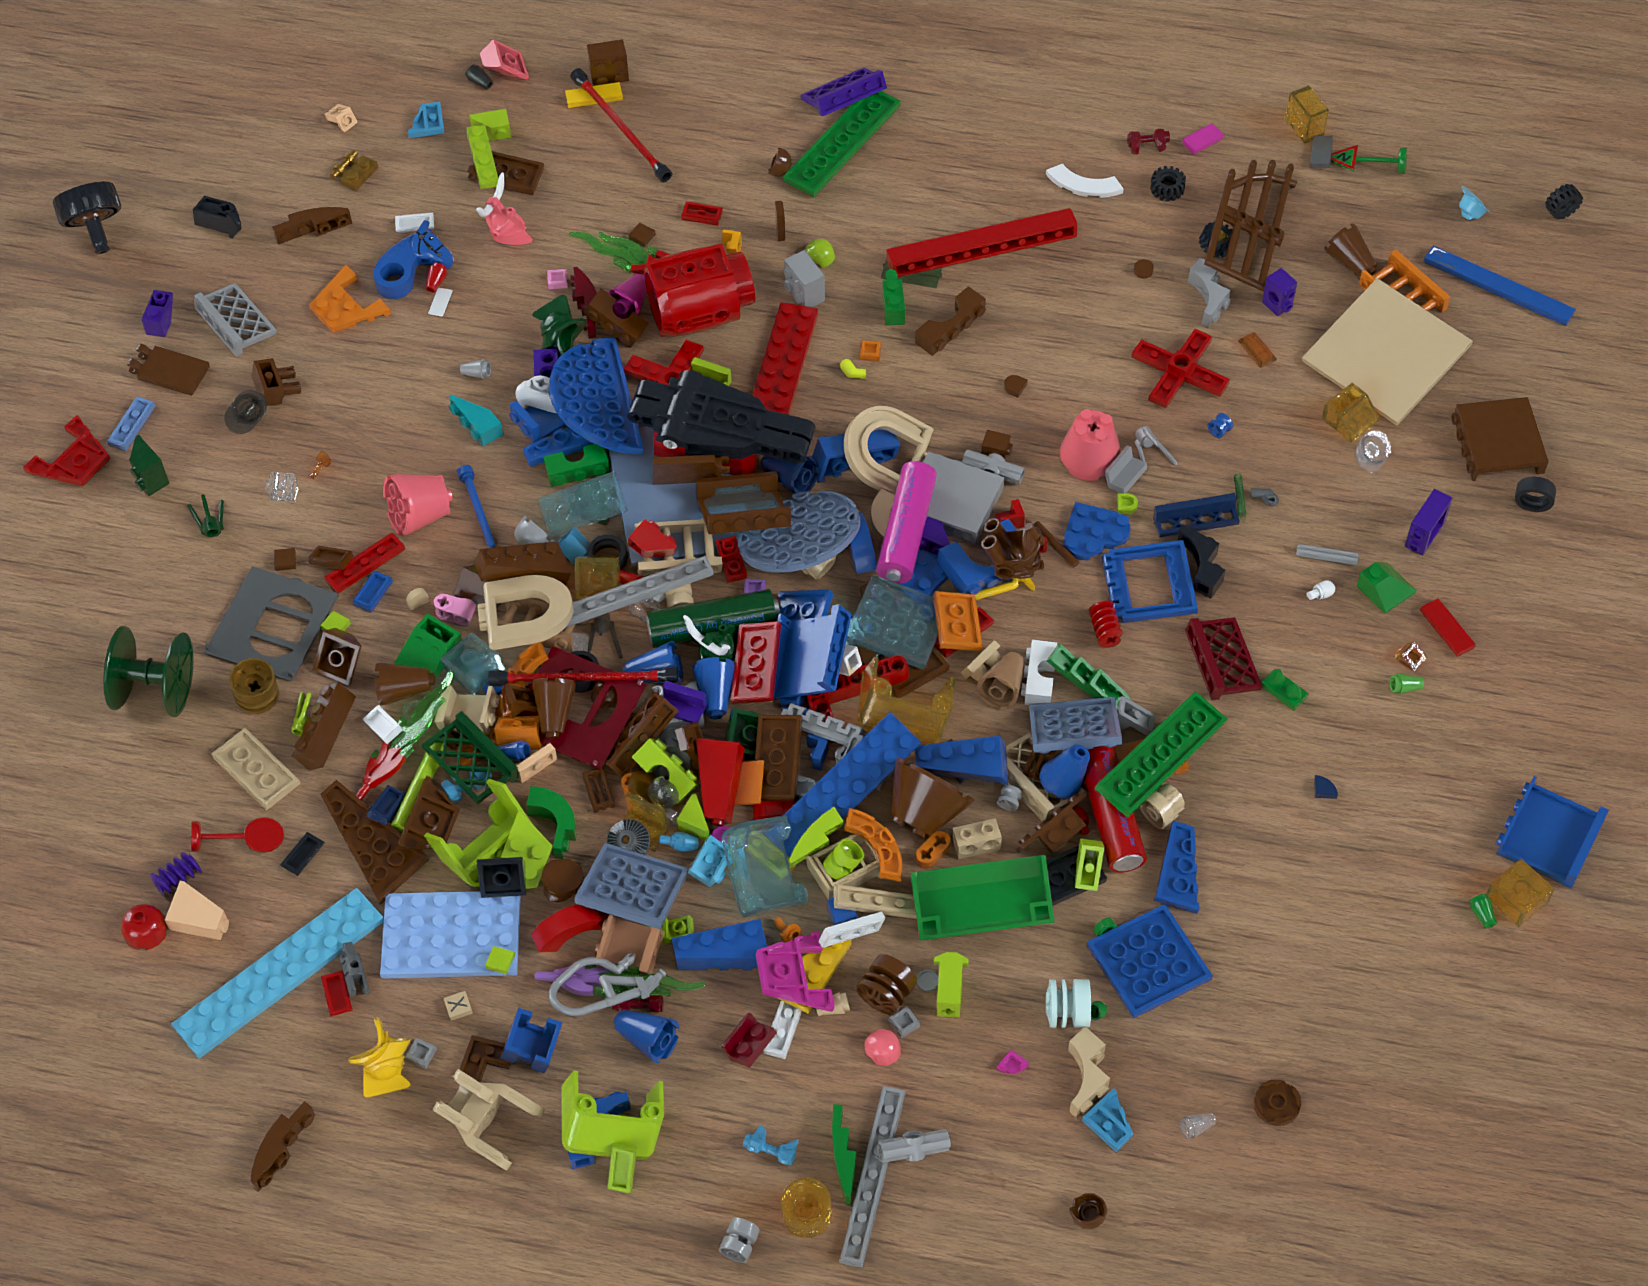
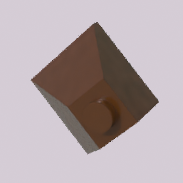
M338 628L323 631L313 671L350 686L362 647L354 635Z

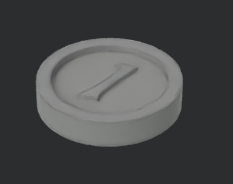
M930 969L922 970L917 975L918 988L924 992L934 991L938 987V974Z

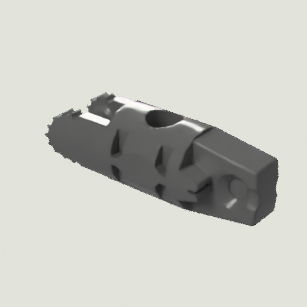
M352 942L343 943L342 955L339 958L350 997L356 995L355 984L360 983L362 994H369L370 990L360 954L355 952Z

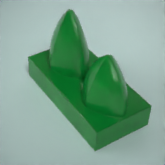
M1281 669L1272 670L1261 681L1262 688L1293 711L1308 698L1309 693L1283 675Z

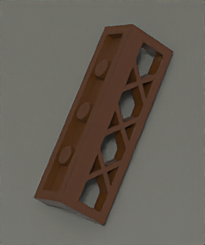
M654 692L620 734L605 763L622 777L628 774L637 763L632 756L649 738L656 739L679 710L664 697Z

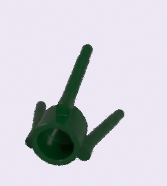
M202 494L201 498L206 515L203 523L192 505L188 504L187 506L198 524L201 534L210 538L216 537L221 533V530H224V501L220 500L217 520L214 516L210 515L206 497Z

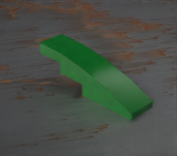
M1062 644L1057 645L1046 660L1065 678L1094 699L1115 697L1117 713L1120 697L1130 698L1102 669L1095 670L1081 656L1076 658Z
M833 1104L832 1141L834 1163L845 1203L851 1205L856 1151L848 1150L849 1128L841 1127L843 1105Z

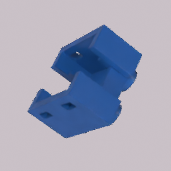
M518 1008L500 1059L514 1064L516 1060L530 1064V1069L545 1073L563 1022L548 1018L544 1027L529 1023L533 1012Z

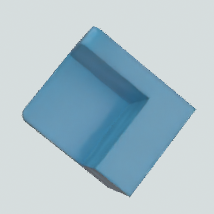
M576 527L572 528L558 541L562 553L571 563H575L588 552L590 544Z

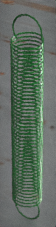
M1235 474V491H1237L1236 494L1239 493L1236 495L1238 516L1240 517L1243 512L1244 516H1246L1243 482L1240 481L1242 475L1239 474L1240 477L1236 478L1237 474Z

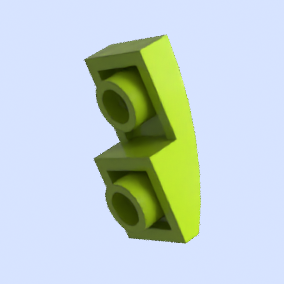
M690 915L672 920L666 918L661 927V930L665 932L661 944L672 943V938L693 934V918Z

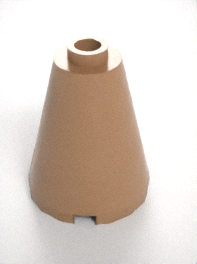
M1009 652L979 679L976 687L980 691V698L987 705L1000 709V707L1009 709L1015 705L1025 665L1024 658L1018 653Z

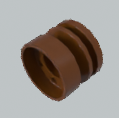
M880 954L869 967V972L864 974L862 980L856 985V990L859 996L872 1008L887 1015H894L898 1012L899 1006L904 1003V997L908 996L916 986L917 978L912 970L900 960L887 954Z

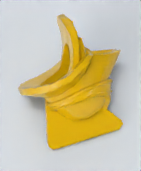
M374 1017L378 1034L377 1045L348 1059L350 1064L362 1065L364 1067L363 1094L365 1097L406 1089L411 1085L410 1081L401 1075L403 1065L405 1064V1056L403 1054L411 1039L391 1038L388 1036V1031L383 1030L382 1021L378 1017Z

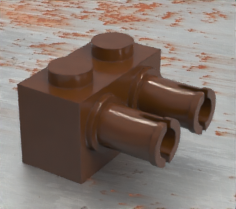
M273 358L253 362L251 376L262 407L282 404L284 395L301 394L299 381L283 384L281 381L296 377L294 366L276 368Z

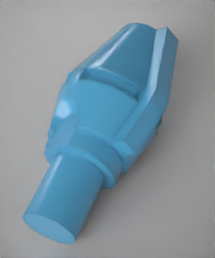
M677 832L674 835L671 834V836L660 835L659 844L670 845L674 850L685 852L698 850L699 839L684 832Z

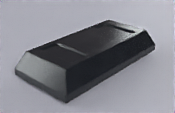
M306 832L280 866L298 876L325 842Z

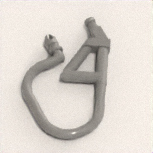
M633 953L627 954L622 961L617 963L618 965L604 958L586 957L574 962L552 983L548 997L553 1008L560 1013L568 1016H583L639 996L642 999L650 997L649 994L659 985L660 980L666 976V973L659 969L655 975H650L645 981L643 977L602 975L599 977V981L607 998L581 1008L566 1007L558 1001L557 991L578 969L587 965H600L618 975L628 969L627 967L635 961L636 956ZM612 985L636 986L637 988L616 995Z

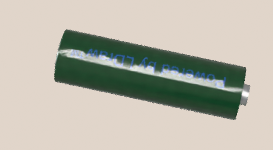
M766 589L647 611L646 621L652 647L657 648L671 641L678 644L695 640L686 627L684 615H687L692 620L695 628L702 635H706L710 632H718L720 624L728 625L731 623L735 626V633H737L739 625L776 622V614L780 613L778 600H773L771 590Z

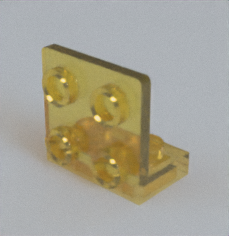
M627 793L625 796L627 814L624 819L637 820L647 828L650 834L649 850L656 852L660 845V835L668 833L666 811L659 804H651L639 795Z

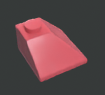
M494 39L481 51L482 65L486 69L524 80L529 79L521 52Z

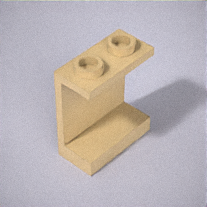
M444 685L435 723L438 729L442 730L455 720V715L463 711L484 734H490L491 727L495 724V711L499 707V695L496 694L493 686H488L486 695H457L452 685Z

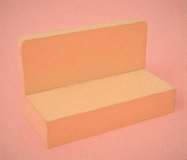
M549 743L545 747L541 745L539 750H531L530 757L522 762L511 761L518 767V780L523 783L556 761L557 756L555 748Z

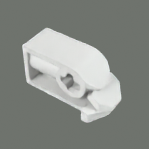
M534 376L530 380L523 381L517 386L515 393L518 403L523 408L525 405L556 413L549 396L550 378Z

